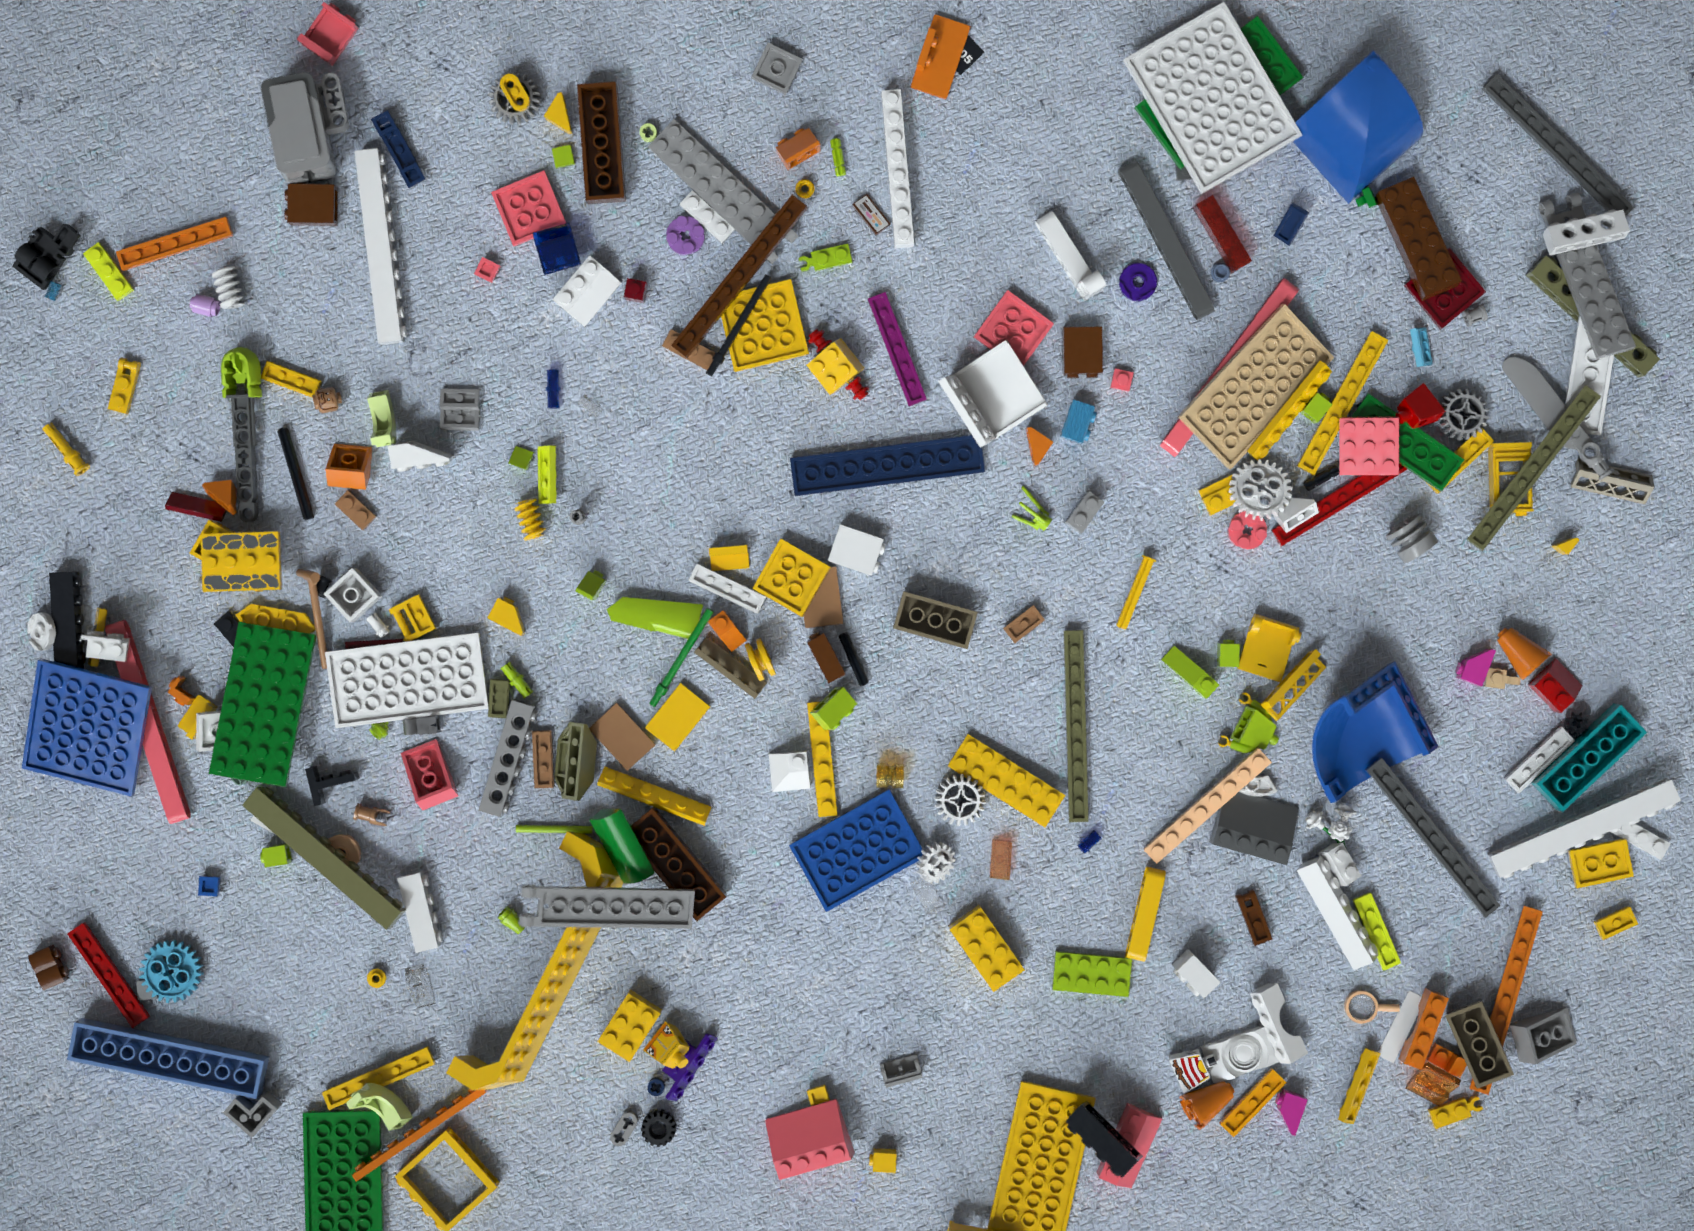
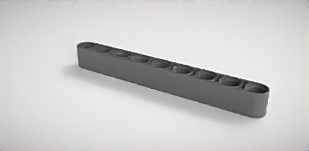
M1134 160L1119 168L1120 178L1192 315L1198 321L1215 312L1208 294L1139 163Z

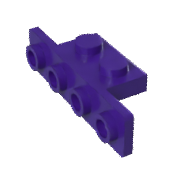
M707 1033L698 1047H695L685 1039L689 1045V1051L685 1054L688 1064L684 1068L676 1066L673 1069L665 1066L662 1070L675 1081L665 1098L677 1101L683 1096L685 1088L694 1079V1074L704 1063L708 1052L714 1048L718 1037Z

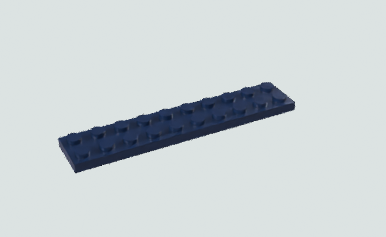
M973 435L790 458L795 496L985 473L982 447L978 445Z

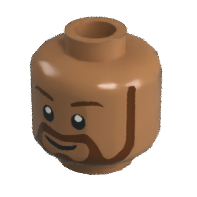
M334 387L317 389L315 395H312L315 410H319L320 413L337 411L339 404L342 403L340 392H336Z

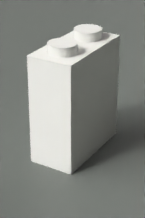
M840 525L828 561L872 576L873 572L877 573L880 562H877L879 554L883 555L886 544L883 543L884 539Z

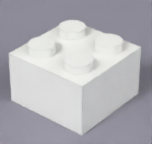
M351 568L324 593L349 622H355L383 597L357 568Z
M1189 949L1171 964L1175 968L1173 970L1175 975L1183 983L1185 981L1188 982L1186 986L1196 997L1201 995L1205 998L1221 983Z

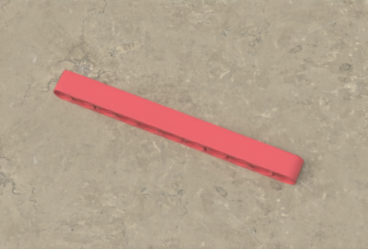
M1286 278L1280 281L1197 395L1281 304L1286 306L1290 304L1299 291L1298 287ZM1178 419L1159 446L1176 457L1193 435V432Z
M122 620L106 625V635L112 633L124 634V638L129 639L127 662L115 661L120 678L149 686L128 622ZM151 693L143 747L167 820L170 824L189 819L191 813Z

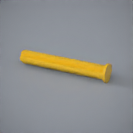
M1145 555L1141 556L1143 557L1116 623V626L1121 629H1127L1152 565L1157 561Z

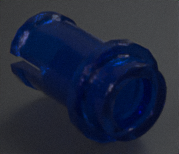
M1093 830L1085 839L1079 840L1077 846L1084 854L1086 852L1089 853L1090 849L1102 838Z

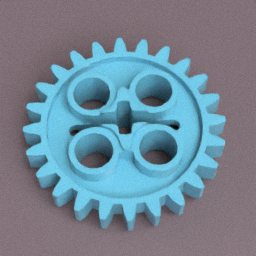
M166 940L164 944L159 942L156 944V947H151V953L147 952L144 954L147 959L141 960V963L145 966L139 968L144 974L139 976V978L145 979V982L141 985H148L146 992L153 991L152 998L159 995L158 1001L166 998V1003H169L172 999L176 1003L179 1001V997L181 1000H184L186 995L191 996L193 994L192 990L198 989L196 984L202 982L198 976L203 975V972L198 971V969L203 967V964H197L201 957H194L197 951L190 952L191 945L184 948L183 941L177 945V941L173 940L170 945V942ZM173 954L178 955L179 963L173 961ZM156 962H158V963H160V964L162 965V970H161V971H158V970L156 969V967H155V963H156ZM173 969L174 973H169L168 970ZM181 972L187 974V980L181 978ZM164 980L169 981L170 988H166L163 985Z

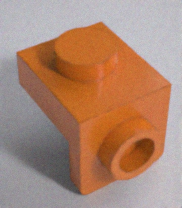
M178 676L170 682V689L167 693L175 697L174 700L182 706L191 705L196 697L181 688L186 677Z

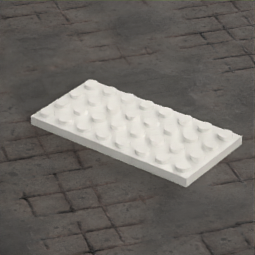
M479 632L325 652L335 728L489 709Z

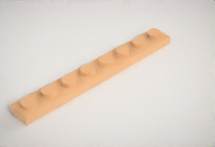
M1259 747L1256 748L1143 848L1144 851L1156 864L1160 862L1272 763L1271 760Z

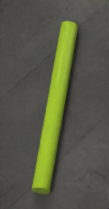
M516 825V832L567 833L569 831L593 834V826Z

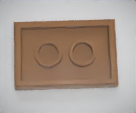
M836 567L830 568L805 612V628L843 624Z
M618 703L611 707L589 728L627 771L656 745Z

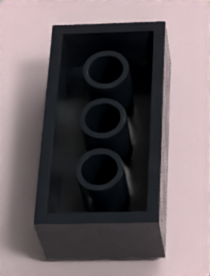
M1088 1101L1082 1103L1065 1121L1068 1124L1067 1128L1073 1134L1077 1133L1082 1138L1081 1141L1086 1147H1092L1097 1152L1095 1154L1097 1158L1102 1162L1106 1161L1111 1166L1109 1168L1111 1172L1117 1177L1120 1175L1123 1178L1143 1157Z

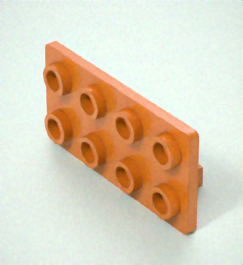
M936 14L934 15L917 62L916 71L910 86L912 89L945 100L947 99L970 30L969 25Z

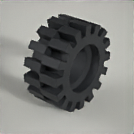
M656 1109L654 1112H649L642 1123V1137H645V1141L647 1143L650 1142L651 1146L657 1145V1147H660V1145L665 1146L668 1142L670 1143L676 1132L674 1117L670 1115V1112H664L663 1109L661 1111ZM654 1122H663L666 1125L665 1133L662 1135L653 1133L651 1126Z

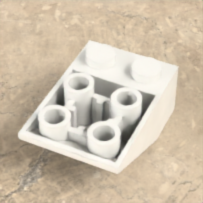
M416 441L400 442L388 446L391 469L397 468L398 472L412 469V466H416L417 469L428 468L432 463H435L436 466L448 465L455 458V455Z

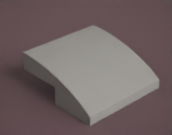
M441 389L439 406L441 409L440 430L479 431L480 390Z

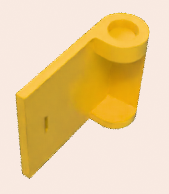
M1255 613L1249 625L1237 669L1281 682L1291 647L1295 642L1299 643L1302 632H1299V627Z

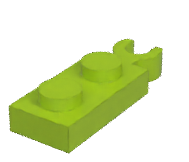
M848 244L811 252L812 258L806 256L798 258L799 262H807V266L801 268L802 272L808 271L813 266L816 272L852 263Z

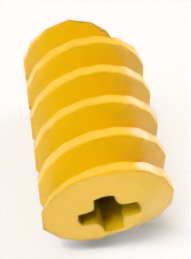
M537 498L515 503L518 506L514 510L521 512L516 517L523 519L519 526H525L521 533L528 534L523 538L524 541L544 536L542 532L546 530V528L540 527L544 521L537 520L542 514L535 513V510L539 508V506L533 505Z

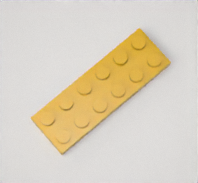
M967 734L948 764L949 768L959 774H963L965 778L971 776L972 782L974 780L978 781L976 785L982 786L984 790L1044 828L1066 796L969 734Z

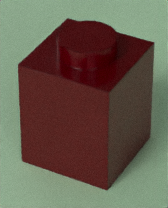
M627 278L623 296L625 300L645 303L647 282Z

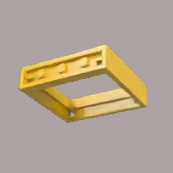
M450 1126L394 1176L397 1184L409 1192L410 1198L422 1206L424 1214L428 1217L431 1216L435 1221L436 1227L441 1231H449L500 1184L499 1180ZM443 1140L446 1141L487 1187L449 1222L406 1175Z

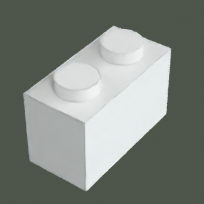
M1332 843L1318 852V855H1322L1324 860L1329 863L1330 870L1333 876L1338 879L1340 886H1347L1361 877L1359 870L1343 843Z

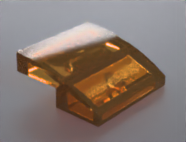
M1426 1062L1423 1069H1419L1409 1080L1405 1089L1440 1106L1449 1099L1450 1093L1460 1086L1461 1079Z

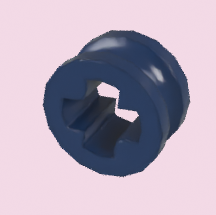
M659 1077L652 1078L647 1086V1090L652 1096L661 1095L665 1089V1083ZM654 1082H655V1084H659V1083H660V1084H661V1086H660V1088H659L660 1091H658L657 1089L653 1090V1089H652V1087H653V1084H652V1083H654Z

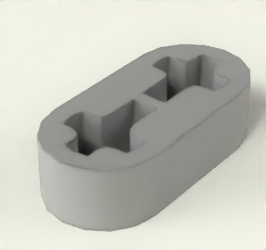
M624 1112L613 1129L610 1140L615 1146H622L629 1139L638 1122V1116L635 1112ZM629 1116L633 1117L632 1121H633L634 1123H629V1125H628L627 1127H625V1126H624L625 1123H626L625 1117H626V1118H629ZM623 1130L624 1133L622 1137L624 1138V1140L620 1139L619 1141H617L616 1135L614 1134H619L620 1131Z

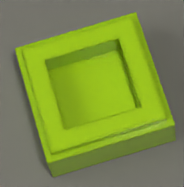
M571 145L552 148L556 169L575 165Z

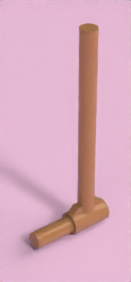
M298 569L296 575L307 580L309 585L321 667L326 669L325 652H327L317 591V582L320 580V575L311 570Z

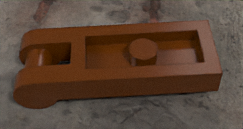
M1250 889L1247 891L1248 893L1235 895V899L1239 905L1253 945L1257 946L1272 940V936L1255 891ZM1251 900L1252 905L1246 907L1245 902Z

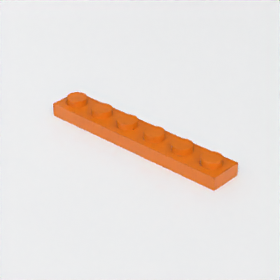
M223 217L116 251L121 270L126 271L233 237V232L228 218Z

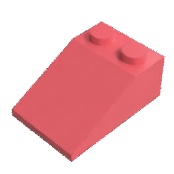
M437 739L401 753L415 801L422 810L458 797L452 775Z

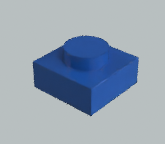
M199 876L198 896H219L220 876Z

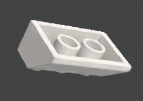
M589 255L553 298V301L585 327L620 286L621 282Z

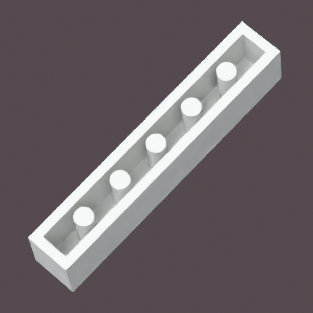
M1322 855L1302 863L1297 872L1353 970L1373 963L1378 956L1377 947L1369 939L1368 932L1361 925L1357 912L1352 909L1347 895L1340 888L1338 879L1333 876L1329 863L1324 860Z

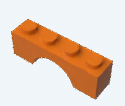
M1424 989L1418 1005L1419 1015L1415 1029L1409 1039L1404 1042L1398 1058L1401 1062L1420 1070L1423 1069L1447 1005L1448 997L1433 990Z

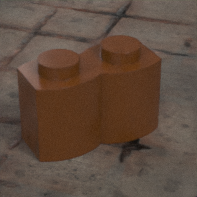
M54 945L28 955L31 967L36 973L37 980L43 991L69 979V970L66 965L62 964L60 959L62 957L61 952Z

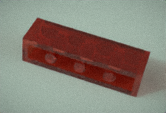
M1213 195L1193 207L1194 212L1223 261L1229 267L1231 274L1252 262Z

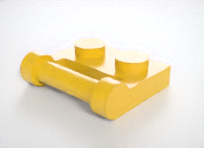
M420 594L389 609L390 614L394 615L405 637V642L414 641L437 629ZM402 609L405 610L416 631L411 634L400 612Z

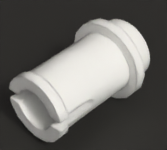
M377 613L366 619L376 631V636L383 638L390 632L389 626L383 623Z

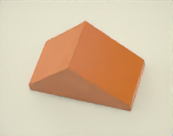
M1032 427L1026 428L1032 463L1033 466H1037L1053 444V441Z
M232 480L204 482L202 484L209 497L232 515L236 513L237 489Z

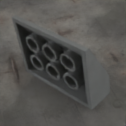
M1238 792L1218 810L1209 842L1216 846L1287 865L1292 849L1299 808Z

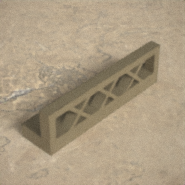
M1579 458L1575 463L1576 474L1570 484L1571 488L1640 504H1646L1654 489L1652 475L1609 466L1610 469L1613 468L1615 471L1600 481L1598 474L1593 468H1589L1586 462ZM1580 477L1589 478L1590 480L1584 484L1578 483ZM1606 482L1608 486L1600 488L1596 484ZM1624 486L1627 490L1617 492L1615 488ZM1639 490L1645 491L1643 497L1634 496L1633 493Z
M708 637L694 651L695 654L754 699L767 684L764 680L759 681L753 671Z

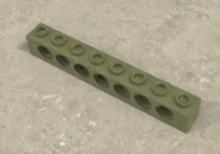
M1547 255L1540 258L1525 276L1578 323L1580 315L1563 270L1557 265L1558 263L1554 258ZM1549 272L1553 273L1554 281L1549 280ZM1563 285L1568 287V294L1563 293ZM1631 333L1636 347L1633 350L1615 354L1614 357L1639 378L1645 376L1660 358L1656 356L1657 352L1642 343L1641 337ZM1634 350H1637L1639 352L1638 359H1636L1633 355Z

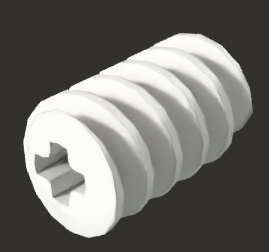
M235 266L218 269L212 274V277L217 279L214 281V285L219 286L216 292L221 294L218 296V300L223 301L220 304V307L223 309H234L245 305V303H239L244 297L237 295L238 292L242 291L241 288H235L240 282L233 281V278L238 276L236 273H231L236 268Z

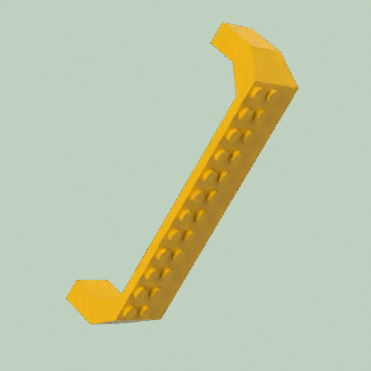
M567 831L559 849L580 861L586 887L621 888L623 881L604 846L586 834ZM566 927L499 1062L488 1065L474 1055L454 1056L446 1074L471 1090L494 1089L524 1081L601 927Z

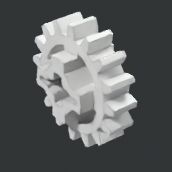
M933 842L932 846L927 845L926 851L921 850L923 855L918 856L917 859L920 860V863L916 864L920 868L917 870V873L921 875L920 877L931 884L933 881L939 883V879L944 881L945 875H950L949 869H954V866L951 864L956 861L952 857L955 854L951 851L952 848L942 842H939V844Z

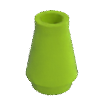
M506 907L497 917L501 924L517 934H520L525 929L524 926L519 925V916L513 908Z

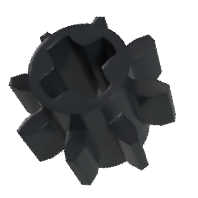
M1572 712L1571 719L1565 718V721L1569 723V725L1565 726V729L1570 728L1571 735L1574 732H1578L1581 736L1582 729L1588 730L1589 728L1584 725L1589 719H1583L1582 712L1579 715H1575ZM1574 720L1581 722L1580 728H1577L1576 725L1572 726Z

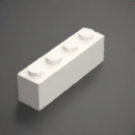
M424 871L400 876L397 879L404 908L406 909L405 912L415 952L438 948L442 945L443 936L442 932L438 931L437 928L438 916L436 912H433L432 905L434 900L432 894L428 892V876L424 875Z

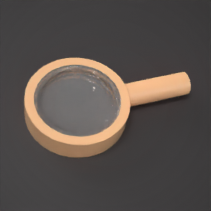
M1356 990L1347 996L1344 1010L1352 1021L1364 1024L1372 1021L1378 1011L1399 1012L1400 1006L1399 1004H1378L1376 998L1371 993L1365 990Z

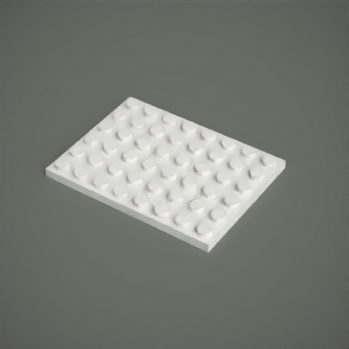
M1225 2L1220 3L1123 60L1201 194L1302 136Z

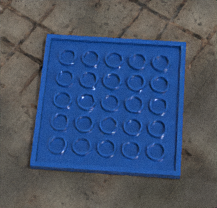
M42 658L37 661L22 769L132 797L135 794L152 686Z

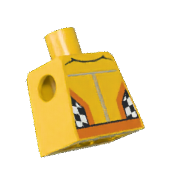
M665 1021L643 1051L664 1066L672 1069L676 1066L684 1068L688 1064L685 1054L689 1051V1045L679 1029Z

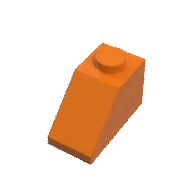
M725 610L708 621L731 652L747 641Z

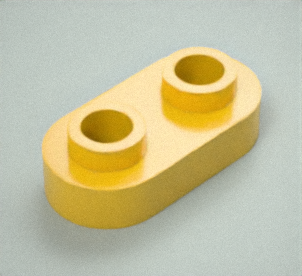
M505 74L500 80L501 89L513 109L520 112L525 111L530 105L529 96L514 74ZM509 82L514 83L512 88L507 87ZM519 99L524 100V103L522 105L517 104V101Z

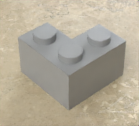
M270 1092L262 1096L255 1105L245 1096L239 1095L225 1109L223 1114L252 1138L280 1108L282 1103Z

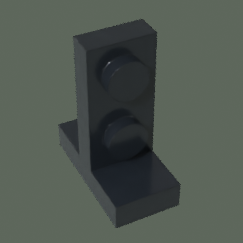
M317 766L305 769L314 806L326 803L323 788L359 779L358 772L352 773L351 770L340 772V776L333 777V774L322 776L320 781Z

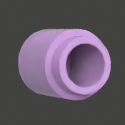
M196 294L190 300V308H192L193 313L212 317L218 316L221 303L216 298Z

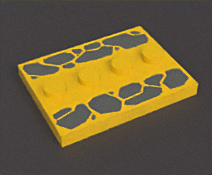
M279 531L200 534L202 592L282 590Z

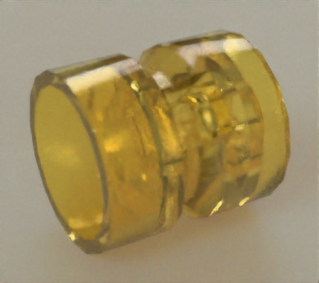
M877 763L876 788H887L889 785L892 788H903L904 764L893 763L892 766H889L888 763Z

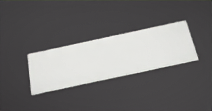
M1409 990L1378 1051L1381 1053L1380 1057L1394 1063L1419 1014L1418 1005L1422 996Z

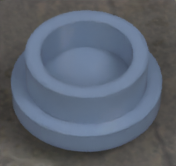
M1224 263L1215 264L1211 269V277L1216 282H1224L1230 276V269Z

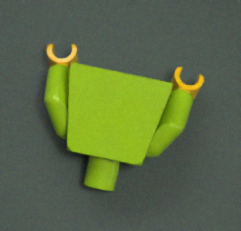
M1242 693L1247 696L1248 700L1243 702L1241 699H1238L1239 703L1242 705L1249 704L1250 707H1245L1230 737L1233 740L1230 741L1226 735H1221L1220 737L1227 739V743H1218L1219 746H1230V749L1241 753H1251L1258 747L1265 750L1268 744L1276 745L1279 736L1274 734L1276 725L1272 722V716L1260 705V702L1255 699L1251 700L1248 693Z

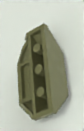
M569 722L558 738L554 777L563 799L580 801L594 781L597 742L587 724Z

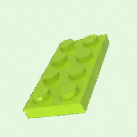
M1055 951L1052 990L1129 997L1132 959Z

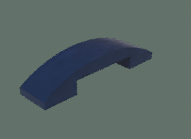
M386 110L373 117L371 121L395 161L408 188L426 180L389 111Z

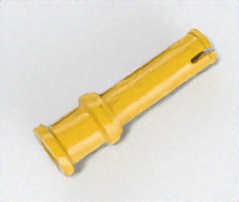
M52 422L50 425L47 424L42 428L64 456V462L69 464L75 471L74 474L76 476L84 474L90 468V465L85 463L80 457L79 451L74 450Z

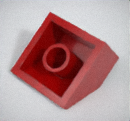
M1556 658L1528 684L1557 713H1562L1576 699L1583 686Z

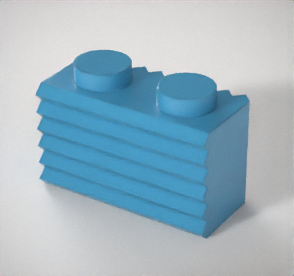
M1073 399L1060 437L1079 444H1083L1084 440L1088 441L1091 430H1088L1090 422L1094 423L1097 412L1094 411L1095 406Z

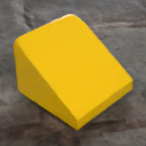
M1569 538L1551 547L1561 555H1568L1579 542V539Z

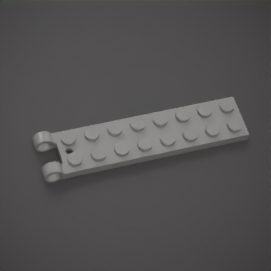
M675 119L648 146L665 165L725 219L750 245L753 244L775 216L760 199ZM791 229L785 238L792 244L798 238V235ZM772 252L767 261L773 264L779 257Z
M1578 192L1566 196V203L1570 209L1568 212L1555 215L1551 200L1539 203V212L1546 228L1552 223H1566L1565 218L1568 220L1578 218L1579 220L1586 217L1582 208L1581 196ZM1582 229L1585 233H1589L1588 230ZM1563 233L1566 237H1570L1569 234ZM1597 245L1556 254L1596 359L1633 350L1636 345Z
M522 885L521 896L525 898H538L537 915L521 913L519 915L520 926L692 929L694 889ZM544 904L549 905L547 908L543 907Z

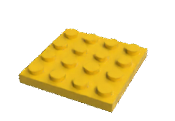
M791 279L768 284L729 348L734 372L809 355ZM757 287L741 291L722 314L721 319L726 338Z

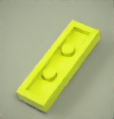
M96 243L83 253L117 301H120L134 291L101 243Z
M538 446V504H556V446Z

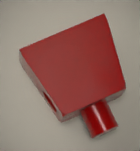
M1423 383L1402 400L1397 407L1399 413L1395 417H1399L1400 424L1407 422L1411 428L1415 429L1437 422L1446 411Z

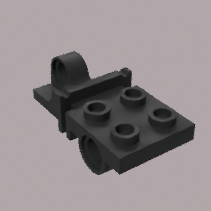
M63 224L55 236L43 227H37L36 230L32 231L35 235H29L28 238L30 240L28 243L21 245L14 255L16 261L12 267L42 290L47 289L65 262L66 258L63 256H71L75 251L73 247L80 235L76 229L68 224Z

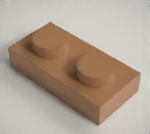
M349 490L335 503L363 531L377 517Z
M1032 605L1003 629L1011 640L1016 643L1045 621V619L1036 607Z

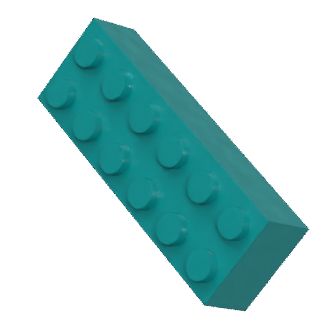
M1613 703L1589 726L1588 730H1584L1582 735H1579L1575 742L1539 774L1531 784L1556 810L1563 812L1645 736L1647 731L1621 704Z

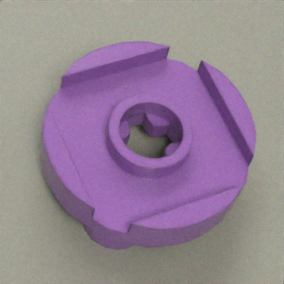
M679 216L669 224L666 240L675 253L679 255L694 254L704 244V229L695 218ZM689 231L691 238L683 241L680 234Z

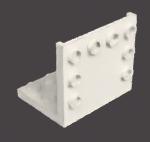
M1008 340L997 345L957 373L946 376L938 381L980 447L992 442L1048 405Z

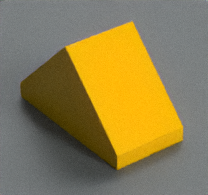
M559 92L544 114V118L567 134H573L564 95L562 92Z

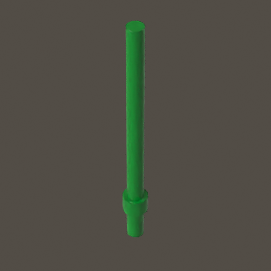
M706 609L662 683L657 685L656 692L649 702L651 706L656 707L661 697L667 693L669 684L714 612L712 609Z

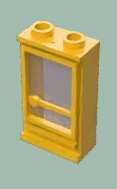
M1532 442L1493 443L1488 447L1490 508L1530 458ZM1532 488L1512 512L1515 513V516H1527V512H1534Z

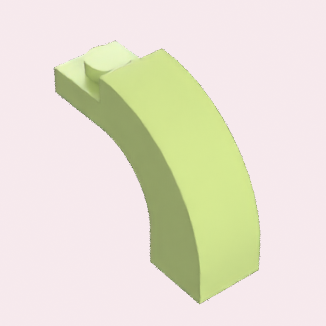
M389 390L369 393L367 400L373 421V433L370 438L372 446L382 447L396 444V423Z
M366 1083L360 1090L354 1092L351 1095L352 1098L346 1102L349 1109L366 1107L376 1112L389 1131L401 1129L413 1118L406 1105L397 1095L375 1083Z

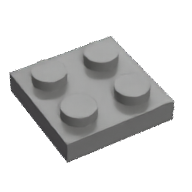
M767 43L751 79L787 95L803 59Z

